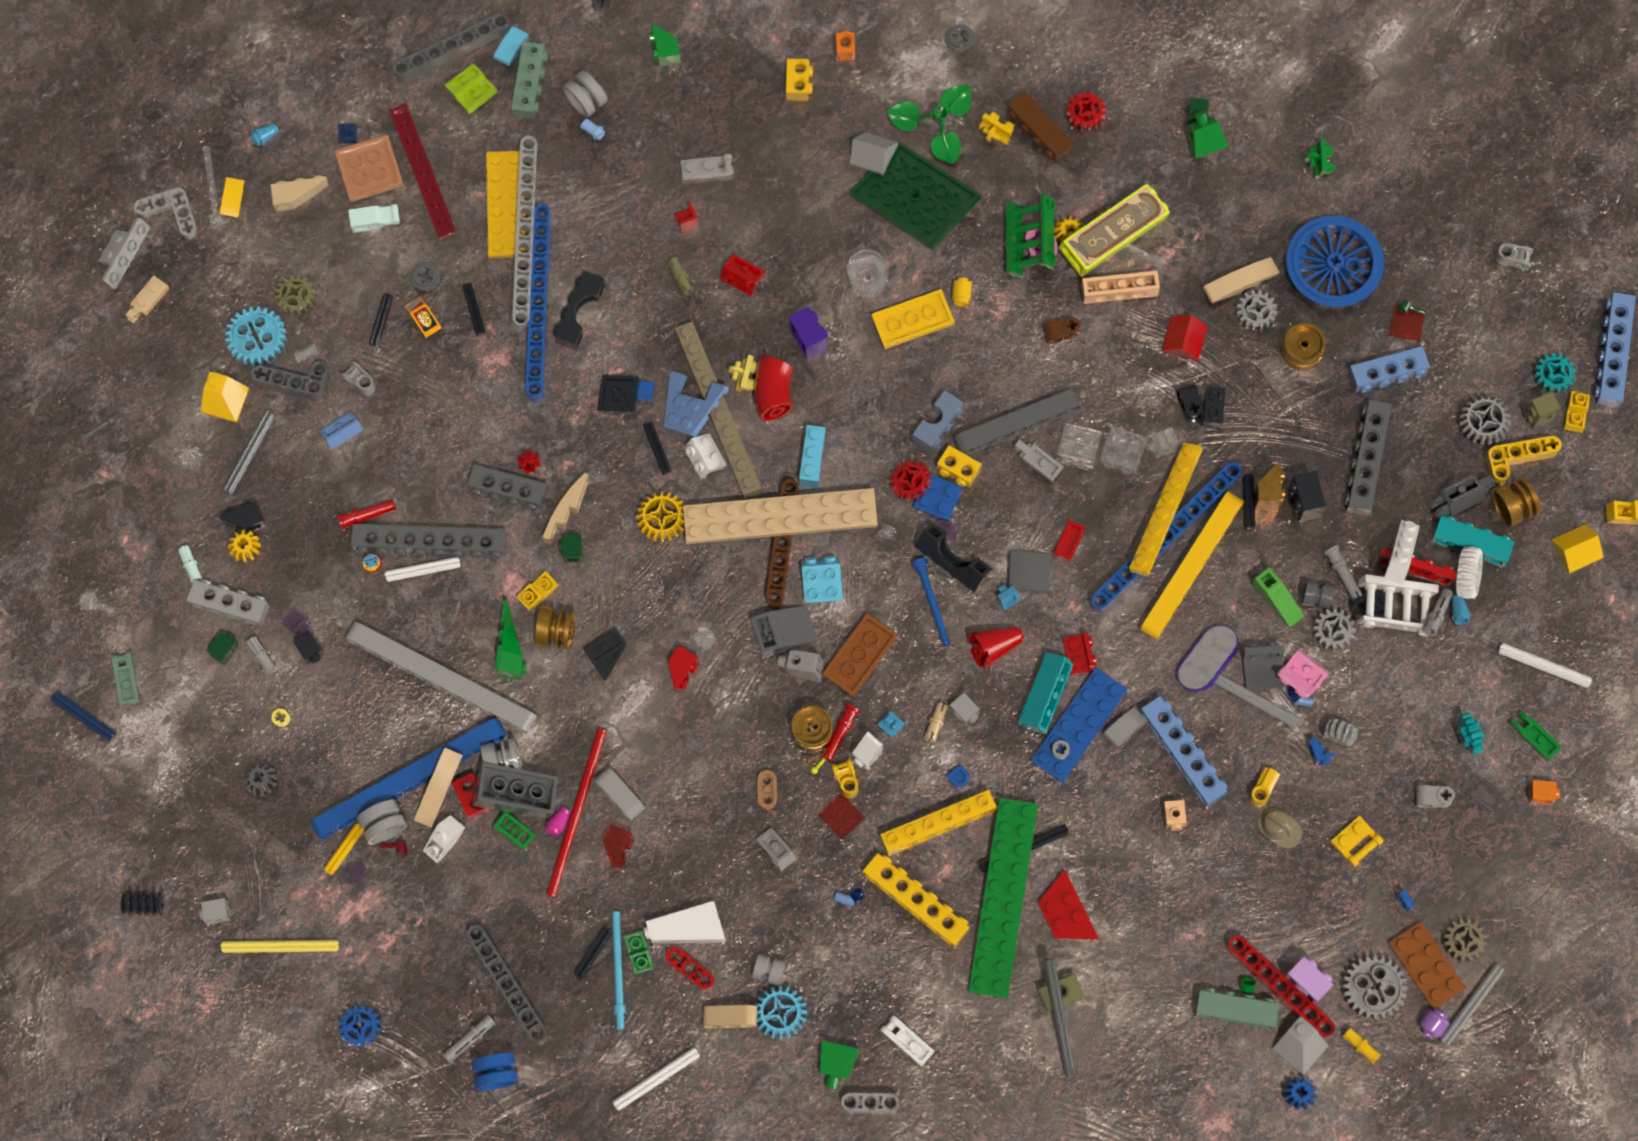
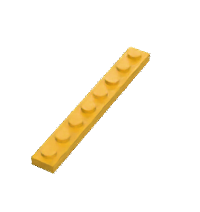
M1183 443L1129 567L1131 572L1149 576L1203 451L1202 446Z

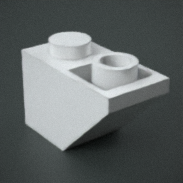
M450 815L436 826L423 852L438 863L458 841L465 827Z

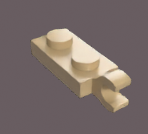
M153 276L130 303L133 308L126 313L127 319L134 324L141 314L147 316L169 290V286Z

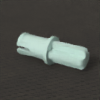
M188 545L180 547L179 553L184 563L183 568L186 569L190 582L193 583L194 580L200 581L203 578L196 565L198 562L194 560L190 547Z

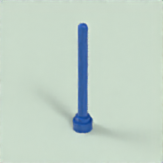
M926 558L916 559L912 561L913 569L920 575L944 646H949L950 640L926 572L928 570V562Z

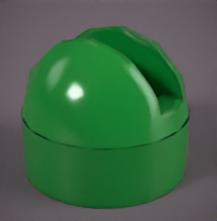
M1243 977L1240 982V989L1245 994H1251L1254 992L1257 982L1251 977Z

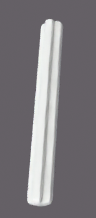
M1502 643L1500 645L1499 654L1586 688L1591 684L1592 678L1508 644Z
M695 1048L690 1049L615 1099L613 1105L617 1110H621L699 1058L698 1051Z

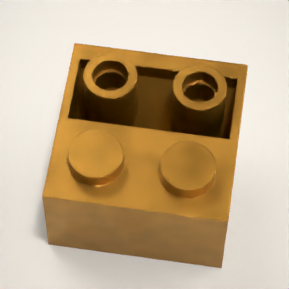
M1276 464L1258 482L1255 489V512H1278L1280 505H1283L1285 488H1281L1282 481H1284V470H1281V464Z

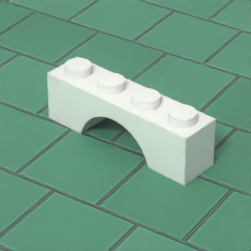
M1401 520L1393 542V551L1384 579L1403 585L1410 567L1419 525L1411 521Z

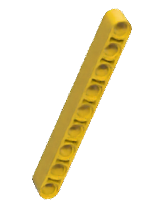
M1229 491L1226 492L1140 629L1141 631L1156 640L1159 638L1244 503L1243 499Z

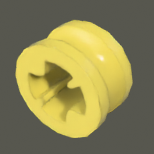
M276 709L272 713L271 718L275 725L283 727L290 722V715L286 710ZM279 713L286 715V718H283V722L276 721Z

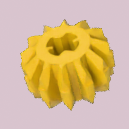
M1071 215L1068 220L1062 217L1061 222H1056L1057 228H1054L1056 241L1061 240V245L1065 239L1083 228L1084 224L1079 223V218L1072 220Z
M242 530L241 535L235 532L236 538L230 537L229 539L231 542L228 545V549L231 550L230 555L232 557L235 556L236 561L242 559L245 563L248 557L254 560L253 554L259 555L257 549L261 547V544L258 542V536H253L254 533L252 531L246 534V531Z

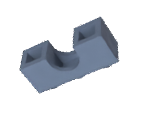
M946 390L943 391L934 404V411L942 417V420L937 424H930L922 420L912 435V440L929 452H932L934 448L937 449L941 445L943 435L951 431L953 421L956 418L959 419L964 412L963 401Z

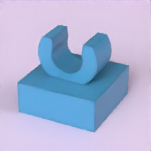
M1003 584L998 587L1000 593L997 596L1000 606L1004 611L1020 601L1018 591L1014 586L1007 588Z
M890 711L877 726L892 739L905 726V723Z

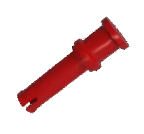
M393 499L359 511L358 509H353L350 513L338 514L337 516L342 531H344L345 528L353 526V524H362V521L396 511Z
M845 704V710L841 718L837 719V727L821 755L827 761H833L845 735L853 728L852 724L856 716L861 713L859 709L850 704Z

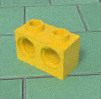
M787 59L786 100L808 101L809 94H812V83H809V77H813V66H809V59ZM802 69L804 72L797 73L796 70ZM798 86L803 87L802 90H796L795 88Z
M949 445L937 463V470H939L938 472L942 476L953 478L959 486L970 488L979 474L982 464ZM951 460L955 465L949 467L945 462ZM969 470L971 475L964 476L961 472Z

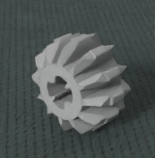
M1329 719L1325 725L1323 735L1332 742L1351 746L1356 740L1358 729L1343 720Z

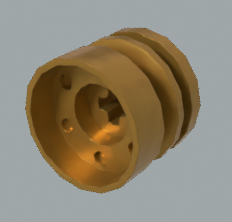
M1520 478L1517 482H1511L1510 488L1503 486L1492 492L1496 511L1508 527L1521 523L1523 517L1530 519L1532 515L1536 516L1541 512L1537 493L1526 478Z
M541 606L536 623L535 645L548 648L551 641L555 640V648L559 649L563 641V650L568 651L575 635L576 622L574 610H569L565 618V609H561L558 617H555L554 608Z
M810 705L796 712L792 720V732L798 745L806 750L815 751L822 749L828 744L833 734V724L826 710L819 706ZM813 726L816 728V733L808 732L810 730L809 727Z

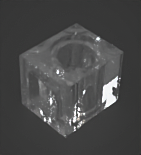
M1169 428L1152 434L1148 446L1151 453H1155L1157 458L1177 451L1179 443L1173 429Z

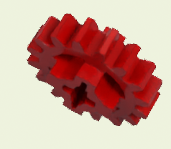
M1082 91L1081 96L1076 93L1075 99L1070 98V104H1067L1066 109L1068 111L1066 116L1069 117L1068 122H1074V128L1079 125L1080 131H1083L1084 127H1087V130L1090 131L1091 126L1097 129L1098 123L1102 125V118L1106 117V106L1103 105L1104 100H1098V94L1092 96V91L1089 92V95H1086L1085 91ZM1074 109H1076L1078 116L1075 115Z
M909 460V464L903 461L901 468L896 466L897 472L891 473L894 478H891L890 482L892 484L891 488L895 491L894 493L897 497L900 496L902 500L908 497L912 501L913 497L919 499V494L926 495L924 490L930 489L928 483L932 482L929 477L931 474L925 464L921 465L919 461H916L914 464L912 460Z

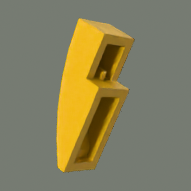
M1638 500L1632 502L1612 501L1606 505L1607 523L1638 524Z

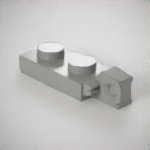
M1018 440L1014 445V449L1020 453L1019 457L1022 461L1051 483L1064 469L1063 465L1035 444L1029 443L1026 445L1021 440Z

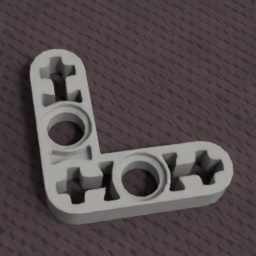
M174 188L137 200L134 204L136 214L142 218L173 209L179 230L185 239H192L198 233L188 197L182 188ZM177 194H180V195H181L180 198H181L182 204H180V205H179L178 200L176 199V198H177V196H176ZM159 199L166 200L162 207L156 206V201ZM142 205L145 206V211L143 212L140 210ZM181 210H188L189 213L186 217L182 218L179 216ZM187 222H188V224H189V226H190V228H191V232H190V233H187V231H186L187 228H186L185 223H187Z

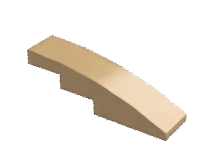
M1269 257L1229 273L1205 285L1203 289L1211 303L1241 294L1245 289L1257 286L1264 280L1276 277L1280 272L1272 258Z
M584 473L571 486L559 502L542 537L544 543L552 544L557 527L565 530L570 512L578 514L590 480L587 473Z
M444 748L414 821L432 828L463 755Z

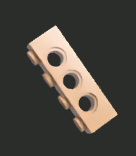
M1149 271L1083 278L1081 289L1083 303L1089 304L1155 297L1159 294L1160 286L1158 272Z

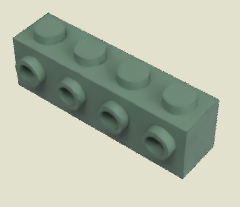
M522 43L511 107L514 117L535 119V114L539 113L540 102H538V97L542 96L543 91L541 79H545L546 69L543 67L544 62L548 61V51L545 49V44Z
M1204 988L1203 991L1200 990L1198 993L1195 1017L1269 1030L1276 1028L1279 1004L1275 1003L1273 999L1263 998V1001L1255 1000V997L1250 995L1237 997L1232 992L1219 994L1215 993L1216 990Z

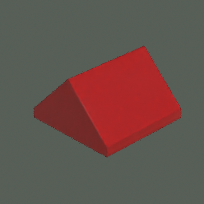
M1193 315L1171 316L1162 352L1198 361L1208 326Z

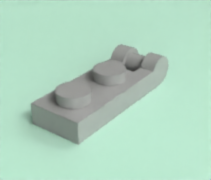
M724 154L717 157L681 160L682 179L690 180L734 174V168L731 166L733 161L732 155ZM718 164H724V167L719 168Z

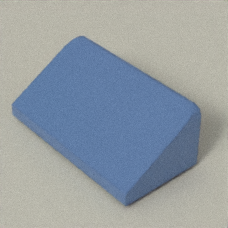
M352 411L321 429L320 433L329 447L334 449L363 431V428Z

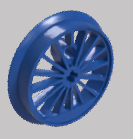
M1324 216L1306 223L1293 236L1287 250V269L1293 284L1305 297L1325 306L1344 307L1362 301L1376 289L1384 270L1383 251L1375 235L1360 222L1343 216ZM1330 231L1340 233L1335 253L1333 252ZM1326 233L1329 253L1317 234ZM1343 233L1352 236L1353 238L1339 254ZM1311 238L1315 240L1323 254L1309 245ZM1355 240H1358L1363 245L1343 257ZM1364 250L1369 255V258L1363 259L1353 257ZM1306 251H1310L1318 258L1306 256ZM1308 261L1318 265L1303 266V263ZM1370 263L1371 271L1362 269V264ZM1356 265L1358 269L1356 271H1352L1349 269L1348 266ZM1321 269L1305 279L1302 276L1304 271ZM1325 273L1314 288L1307 283ZM1330 274L1326 294L1317 291ZM1363 274L1369 276V279L1364 283L1356 276ZM1333 275L1338 296L1328 295ZM1345 276L1361 286V288L1354 291ZM1339 278L1350 294H1341Z

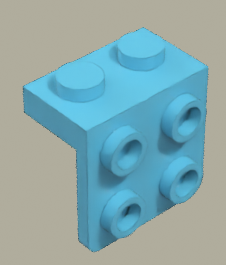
M828 555L823 559L807 557L805 560H801L804 600L806 603L839 601L843 598L839 557Z

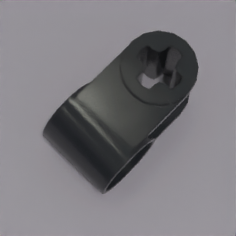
M1196 384L1177 388L1178 401L1182 407L1185 419L1191 423L1199 421L1203 406Z
M1382 590L1375 592L1374 615L1382 614L1385 610V600L1382 596L1384 593ZM1367 596L1356 600L1352 606L1351 615L1354 619L1358 620L1362 616H1366ZM1357 606L1363 607L1365 612H1359Z

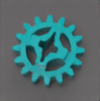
M1553 352L1551 357L1546 354L1543 359L1538 361L1539 365L1535 367L1537 372L1534 377L1539 378L1537 384H1543L1542 390L1549 388V393L1555 390L1556 394H1559L1561 389L1563 392H1566L1567 387H1572V381L1576 379L1574 374L1577 369H1572L1574 362L1569 363L1568 356L1564 359L1562 358V353H1560L1556 357Z
M1467 712L1459 715V729L1457 733L1463 747H1467V750L1472 755L1481 753L1483 751L1482 738H1484V734L1479 722L1474 720V717L1472 718L1471 713Z

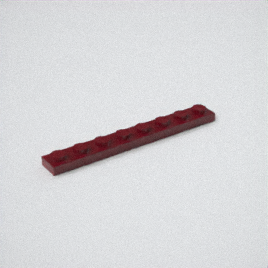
M407 104L390 109L391 117L439 241L456 235L455 227Z

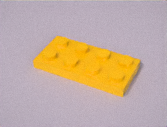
M942 289L871 314L884 350L955 325Z

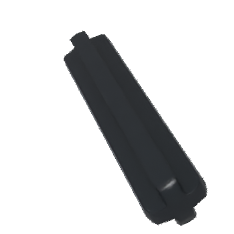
M471 283L464 284L462 288L476 336L484 335L486 332Z
M383 294L369 340L371 346L378 347L380 345L393 301V296L390 294Z
M652 422L644 424L646 436L662 475H667L671 473V467Z
M1245 474L1243 477L1245 528L1255 529L1254 475Z
M607 926L602 928L574 972L576 977L579 979L585 977L613 934L612 929Z

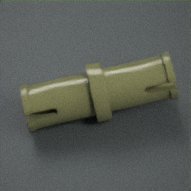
M678 257L668 260L667 264L674 275L673 279L677 281L682 294L686 295L692 292L694 289Z

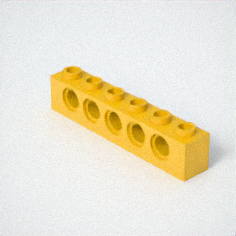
M987 790L880 834V840L889 857L996 812L997 807L990 791Z
M877 853L863 870V875L955 949L969 932L970 927L967 926L969 923L961 916L956 917L948 905H941L937 901L938 898L932 892H925L922 889L923 886L917 880H910L906 876V871L901 867H894L891 864L892 860L884 854L881 856ZM886 870L890 871L892 877L884 879L881 873ZM899 883H905L908 888L905 891H899L896 886ZM919 895L923 901L915 904L912 901V897ZM931 907L936 908L938 914L930 916L927 910ZM945 920H950L953 922V927L947 929L943 927L942 923Z

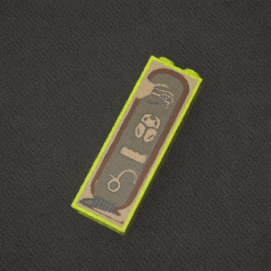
M1146 184L1065 239L1059 246V249L1082 277L1165 220L1170 212L1167 205L1158 198L1155 190Z

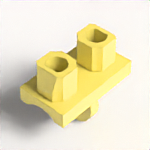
M748 355L747 359H743L742 365L741 362L736 361L735 366H729L728 372L733 374L732 380L737 381L735 388L737 392L754 390L755 380L748 378L749 373L755 375L758 362L753 361V356Z

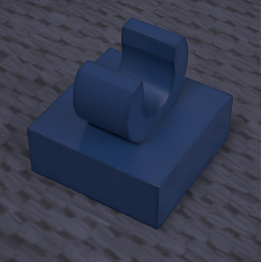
M338 124L339 144H357V124Z

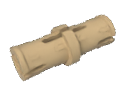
M938 702L936 704L933 716L928 721L929 726L924 736L926 741L930 739L929 742H936L938 732L944 725L943 719L948 710L947 705L942 707L943 703Z

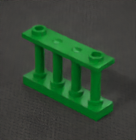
M1045 193L1041 194V203L1022 208V206L1013 201L1006 203V273L1015 278L1023 277L1024 267L1040 263L1051 270L1055 269V202L1052 197ZM1041 211V221L1022 225L1023 215ZM1041 228V238L1023 242L1024 232ZM1041 246V256L1023 260L1024 250Z

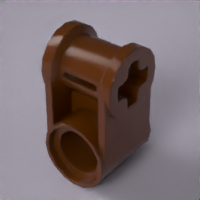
M1075 317L1054 320L1043 325L1048 344H1056L1061 341L1074 339L1080 334V321Z

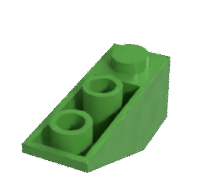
M1270 567L1254 579L1253 587L1289 628L1304 617V614L1283 582Z

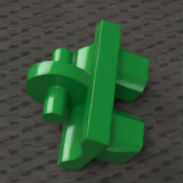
M1320 139L1319 143L1313 145L1309 149V153L1304 156V161L1310 162V167H1313L1314 177L1316 178L1321 177L1323 174H1331L1335 170L1334 163L1327 162V158L1333 156L1334 149L1333 146L1326 144V140Z

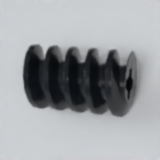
M128 889L127 894H123L121 898V913L126 914L128 911L130 915H133L136 911L137 915H141L144 912L146 916L150 915V913L153 916H157L159 913L162 917L164 911L162 891H159L158 896L155 897L154 891H151L150 896H147V892L144 890L142 896H140L138 890L132 895L131 890Z

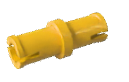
M1352 1028L1344 1034L1343 1038L1356 1048L1355 1051L1362 1053L1372 1064L1381 1056L1380 1053L1368 1044L1369 1041L1367 1039L1361 1038Z

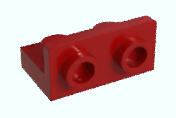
M733 254L723 266L720 280L752 296L755 287L764 278L766 271Z
M1084 631L1081 635L1064 637L1063 644L1066 658L1074 664L1070 676L1092 673L1094 666H1097L1095 654H1091L1090 648L1093 647L1091 636H1087V631Z

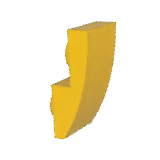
M226 177L219 214L233 217L239 216L244 180Z
M1571 391L1564 424L1565 430L1583 433L1590 394Z
M545 571L532 584L529 583L516 597L530 611L560 585Z

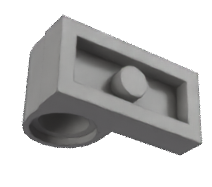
M772 828L756 839L780 871H783L797 860L793 851Z

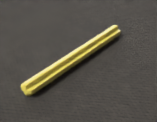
M337 940L223 941L221 943V951L223 953L326 952L339 950V942Z

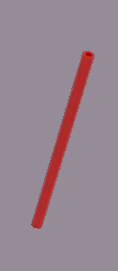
M597 729L546 893L550 897H556L606 736L607 731L604 729Z

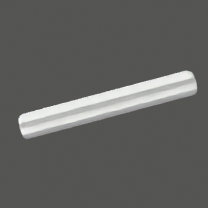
M452 557L385 571V578L389 582L460 567L459 557Z

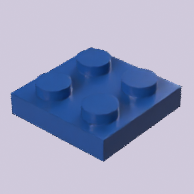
M931 474L929 477L932 482L928 483L930 489L924 490L926 495L919 494V499H916L913 509L949 523L963 487Z

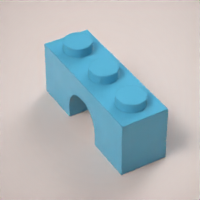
M807 425L799 477L800 486L819 488L826 427Z

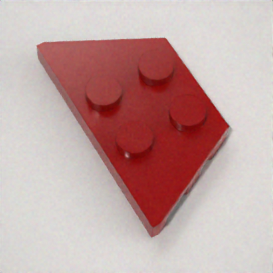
M1066 870L1063 871L1038 902V906L1055 940L1081 939L1096 941L1099 937Z

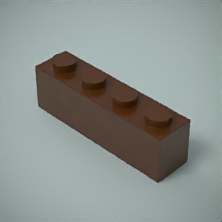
M1025 91L1008 103V116L1013 121L1016 120L1019 123L1020 129L1032 137L1033 143L1044 150V154L1049 160L1052 159L1057 163L1073 150L1074 142Z

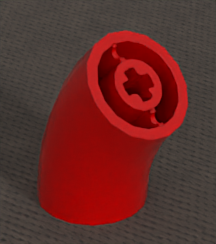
M761 355L754 383L757 411L760 420L767 422L779 419L793 409L790 396V382L794 371L791 365L768 355Z

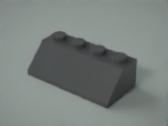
M483 762L474 787L472 806L548 820L554 814L558 777Z

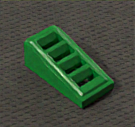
M503 812L492 826L493 829L522 850H525L536 835L508 812ZM505 819H507L509 822L505 827H500ZM513 823L515 827L508 833L507 830ZM518 828L521 829L522 831L519 833V835L516 838H514L513 835L518 830ZM525 833L528 834L525 840L521 843L519 841L521 837Z

